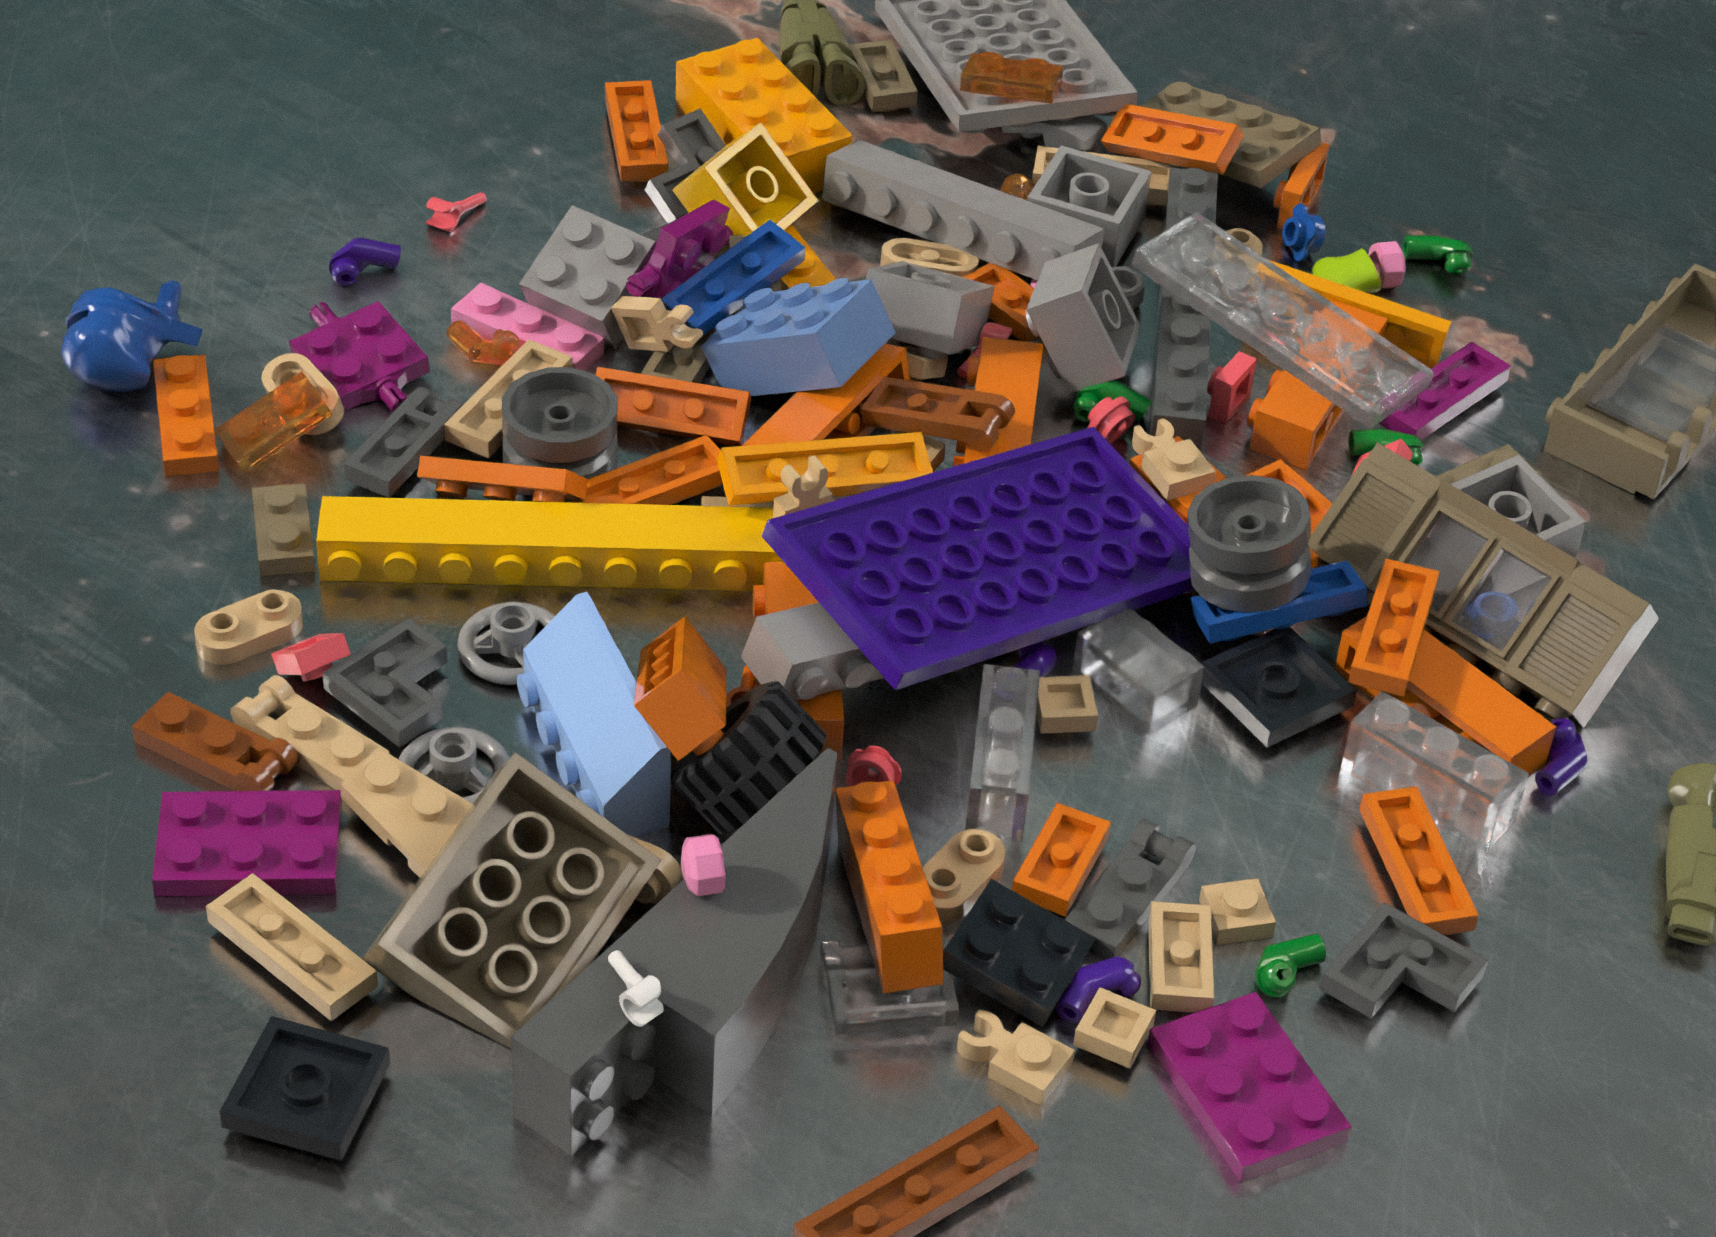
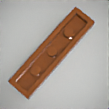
M999 1105L795 1223L793 1237H913L1035 1165L1038 1161L1039 1146Z

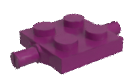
M713 199L661 228L654 252L648 264L640 272L627 278L629 281L626 282L628 292L636 297L662 299L714 261L716 253L725 245H729V236H734L731 228L725 225L730 208Z
M379 301L341 318L337 317L325 302H319L320 309L316 304L313 305L309 316L319 328L290 340L291 353L307 357L335 387L344 406V411L362 403L382 400L393 413L408 398L400 389L409 381L430 372L428 356Z

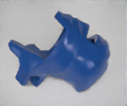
M174 280L161 284L157 302L154 303L146 302L111 287L85 290L74 303L71 313L66 318L68 331L63 337V344L61 346L62 360L71 374L88 386L102 391L129 393L145 388L151 374L149 368L151 360L159 354L162 347L169 342H180L198 347L203 329L180 320L178 308L182 290L180 283Z

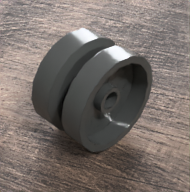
M548 367L529 372L510 384L502 396L504 464L567 469L586 479L617 469V396L607 382L593 373L571 367Z
M1256 475L1239 476L1210 484L1194 497L1188 509L1189 567L1192 586L1204 600L1222 609L1244 613L1269 611L1288 604L1305 590L1311 576V554L1308 544L1311 538V519L1308 501L1295 487L1274 478Z

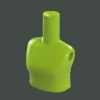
M1363 248L1345 256L1322 258L1313 266L1312 275L1369 294L1381 290L1377 269Z

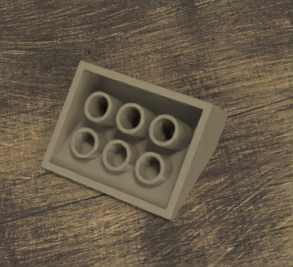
M515 752L493 775L362 960L412 997L511 1049V1036L593 962L661 862V859Z

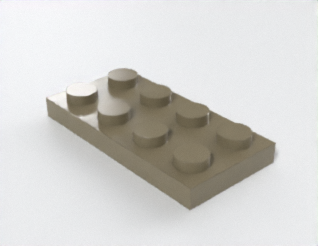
M1176 81L1169 84L1156 96L1139 105L1146 108L1237 124L1244 137L1222 175L1259 188L1264 187L1322 144L1319 127L1301 122L1294 117H1286L1264 110L1260 106L1248 105L1227 98L1223 94L1211 93L1193 87L1185 82Z

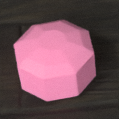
M1392 241L1371 245L1368 255L1377 269L1381 289L1401 286L1406 267L1405 257L1398 243Z
M713 834L686 838L682 846L681 868L688 889L696 896L723 893L726 873L719 838Z

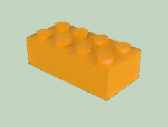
M758 38L742 40L737 44L710 52H701L696 56L676 61L675 108L682 116L701 108L725 145L761 122L813 193L823 191L827 155L851 144L853 135Z

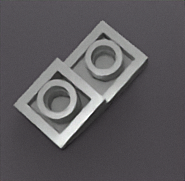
M1086 115L1076 117L1068 122L1048 120L1033 122L1023 128L1002 126L1001 129L1002 133H1021L1025 138L1043 135L1046 147L1060 148L1062 145L1088 152L1093 148V144L1104 136L1108 127L1107 123L1098 117Z

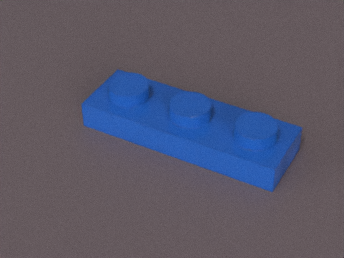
M768 220L661 300L666 310L670 311L677 305L691 307L694 313L684 324L692 329H701L703 332L702 336H704L716 327L720 321L745 305L744 299L757 290L768 288L805 260V247L772 220Z
M1348 560L1312 568L1305 590L1290 603L1269 611L1238 612L1222 609L1204 600L1200 595L1191 597L1193 617L1210 644L1219 641H1235L1244 635L1269 629H1285L1298 622L1324 616H1339L1349 610L1368 606L1367 587Z

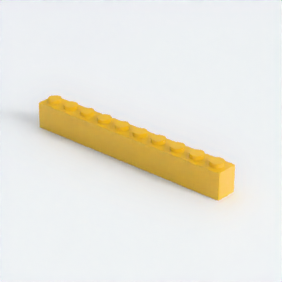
M322 496L316 537L319 581L753 591V585H763L764 562L783 561L762 538L767 521L773 519V508Z

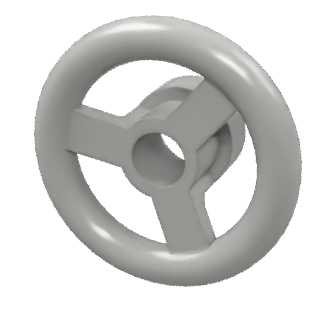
M506 602L486 607L470 617L461 628L457 641L460 658L472 673L484 680L502 685H517V675L524 673L523 649L532 641L537 625L545 627L555 615L537 605L522 602ZM490 624V629L488 631H486L480 636H477L480 630H482L484 627ZM500 653L505 657L515 658L522 668L494 666L484 661L478 654Z
M446 727L432 730L417 737L402 751L398 760L414 768L417 760L429 751L430 763L420 773L440 785L450 787L463 786L476 794L463 798L473 804L491 780L482 775L476 768V748L491 758L495 773L510 757L505 748L496 739L484 732L465 727Z

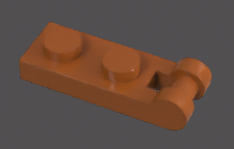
M883 377L860 411L866 426L909 433L922 432V435L963 441L976 451L988 452L999 438L998 429L1006 427L1013 418L1015 407L1009 399L999 394Z
M167 692L132 725L135 743L233 791H270L274 787L273 779L277 775H286L299 761L297 751L286 740L279 737L268 740L170 692Z

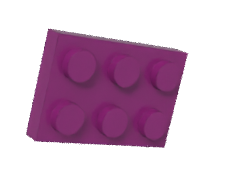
M341 790L162 792L152 875L154 897L221 896L252 873L280 895L337 894L342 818Z
M1256 991L1149 1030L1148 1047L1240 1183L1349 1141L1352 1126Z

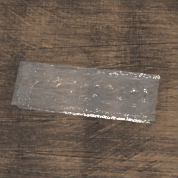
M1197 212L1135 250L1131 263L1132 266L1370 429L1423 392L1430 385L1434 375L1433 370Z

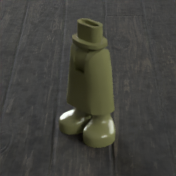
M784 0V6L781 9L779 33L781 62L815 97L819 91L820 79L823 77L827 98L833 104L852 105L864 93V75L861 68L852 60V50L826 5L819 0Z
M1698 763L1687 765L1674 771L1669 779L1667 797L1674 808L1670 815L1666 846L1667 902L1665 912L1670 919L1668 925L1669 935L1679 940L1709 946L1716 939V829L1713 828L1716 813V764Z

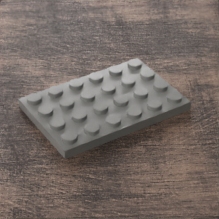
M875 0L876 12L958 132L976 134L986 131L987 128L1002 126L1023 128L1033 122L1048 120L1068 122L1079 116L1094 114L1113 116L1126 104L1137 106L1138 92L1066 0Z

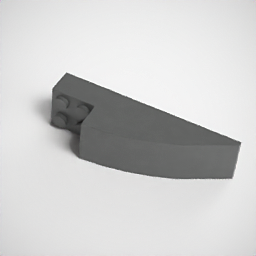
M830 748L822 752L721 845L726 873L723 893L696 896L688 889L683 879L511 1036L514 1118L572 1156L589 1139L595 1140L599 1138L611 1124L614 1115L630 1099L638 1100L651 1086L654 1078L711 1116L716 1112L747 1074L775 1031L799 983L816 938L832 835L837 752ZM613 951H621L636 972L643 978L652 975L660 981L662 992L657 999L663 1003L664 1011L642 1027L634 1025L626 1017L620 1006L619 996L627 990V986L608 961V957Z

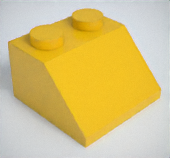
M761 122L727 144L672 189L689 213L713 199L730 208L725 225L731 228L734 236L749 235L768 220H772L785 230L819 201Z

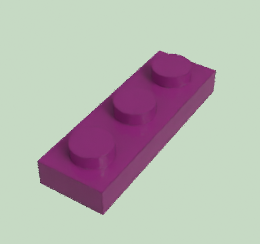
M1471 341L1379 403L1376 407L1374 421L1388 430L1416 435L1420 440H1423L1507 382L1511 365Z

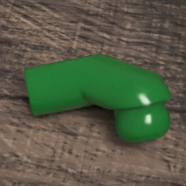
M1406 235L1403 241L1405 260H1446L1445 269L1451 274H1463L1471 269L1472 262L1470 257L1474 253L1466 241L1427 235Z
M1111 380L1082 388L1075 395L1073 413L1080 421L1090 423L1088 415L1097 403L1106 397H1111L1114 400L1123 396L1131 403L1130 410L1135 415V421L1139 423L1152 401L1121 382Z
M1388 429L1351 430L1348 436V448L1351 456H1361L1372 451L1377 442L1384 446L1402 438L1413 452L1410 462L1419 467L1423 463L1421 451L1424 450V445L1416 435Z
M1311 934L1267 946L1263 950L1255 971V981L1259 989L1271 997L1286 995L1295 984L1297 969L1320 964L1325 961L1326 950L1322 938L1318 934Z

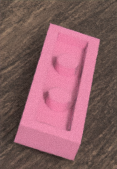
M483 283L478 284L451 308V324L515 353L530 339L572 356L573 368L586 371L604 354V337Z

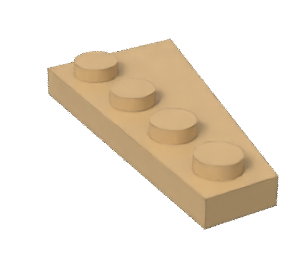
M378 747L340 783L341 799L387 845L394 844L408 859V867L419 878L473 805Z

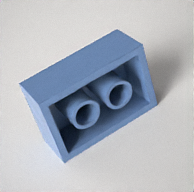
M840 278L822 286L810 287L809 283H801L788 290L773 292L771 288H763L751 293L744 299L745 305L735 315L723 319L716 325V332L701 345V348L720 387L749 391L751 396L841 387L896 332L872 279L849 282L847 278Z

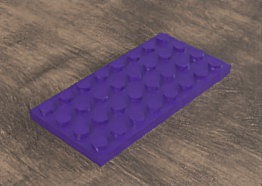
M1094 427L769 519L762 533V538L895 690L1195 590L1192 586L1189 567L1190 540L1188 525Z

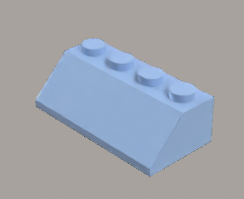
M588 592L576 594L523 649L524 673L517 675L520 698L526 708L533 706L536 712V723L540 738L545 746L553 745L556 751V763L561 780L566 786L573 785L578 799L632 837L669 828L671 751L634 707L636 681Z

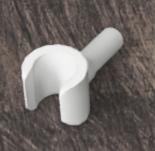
M613 951L609 955L608 961L627 986V990L619 996L620 1006L626 1017L634 1025L642 1027L664 1011L663 1003L657 999L662 992L660 981L652 975L643 978L636 972L621 951Z

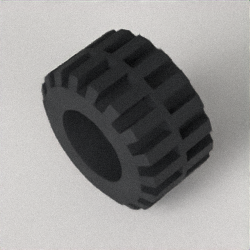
M772 681L755 687L726 708V726L721 729L724 734L712 748L699 756H695L691 751L679 761L677 760L670 776V783L717 833L725 834L743 826L820 755L827 735L780 682Z

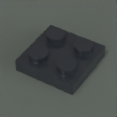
M1291 627L1273 629L1201 662L1197 678L1266 747L1353 707L1357 690Z
M991 879L943 950V970L1044 1027L1075 973L1088 955L1096 938Z
M271 1016L219 1111L221 1128L342 1161L390 1065L389 1047Z

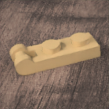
M273 675L259 686V694L253 699L245 697L231 708L230 713L235 724L268 740L278 737L286 740L298 753L299 761L296 766L335 790H340V783L377 747L389 754V750L296 694L291 685L278 675ZM274 711L281 717L274 720L268 715Z

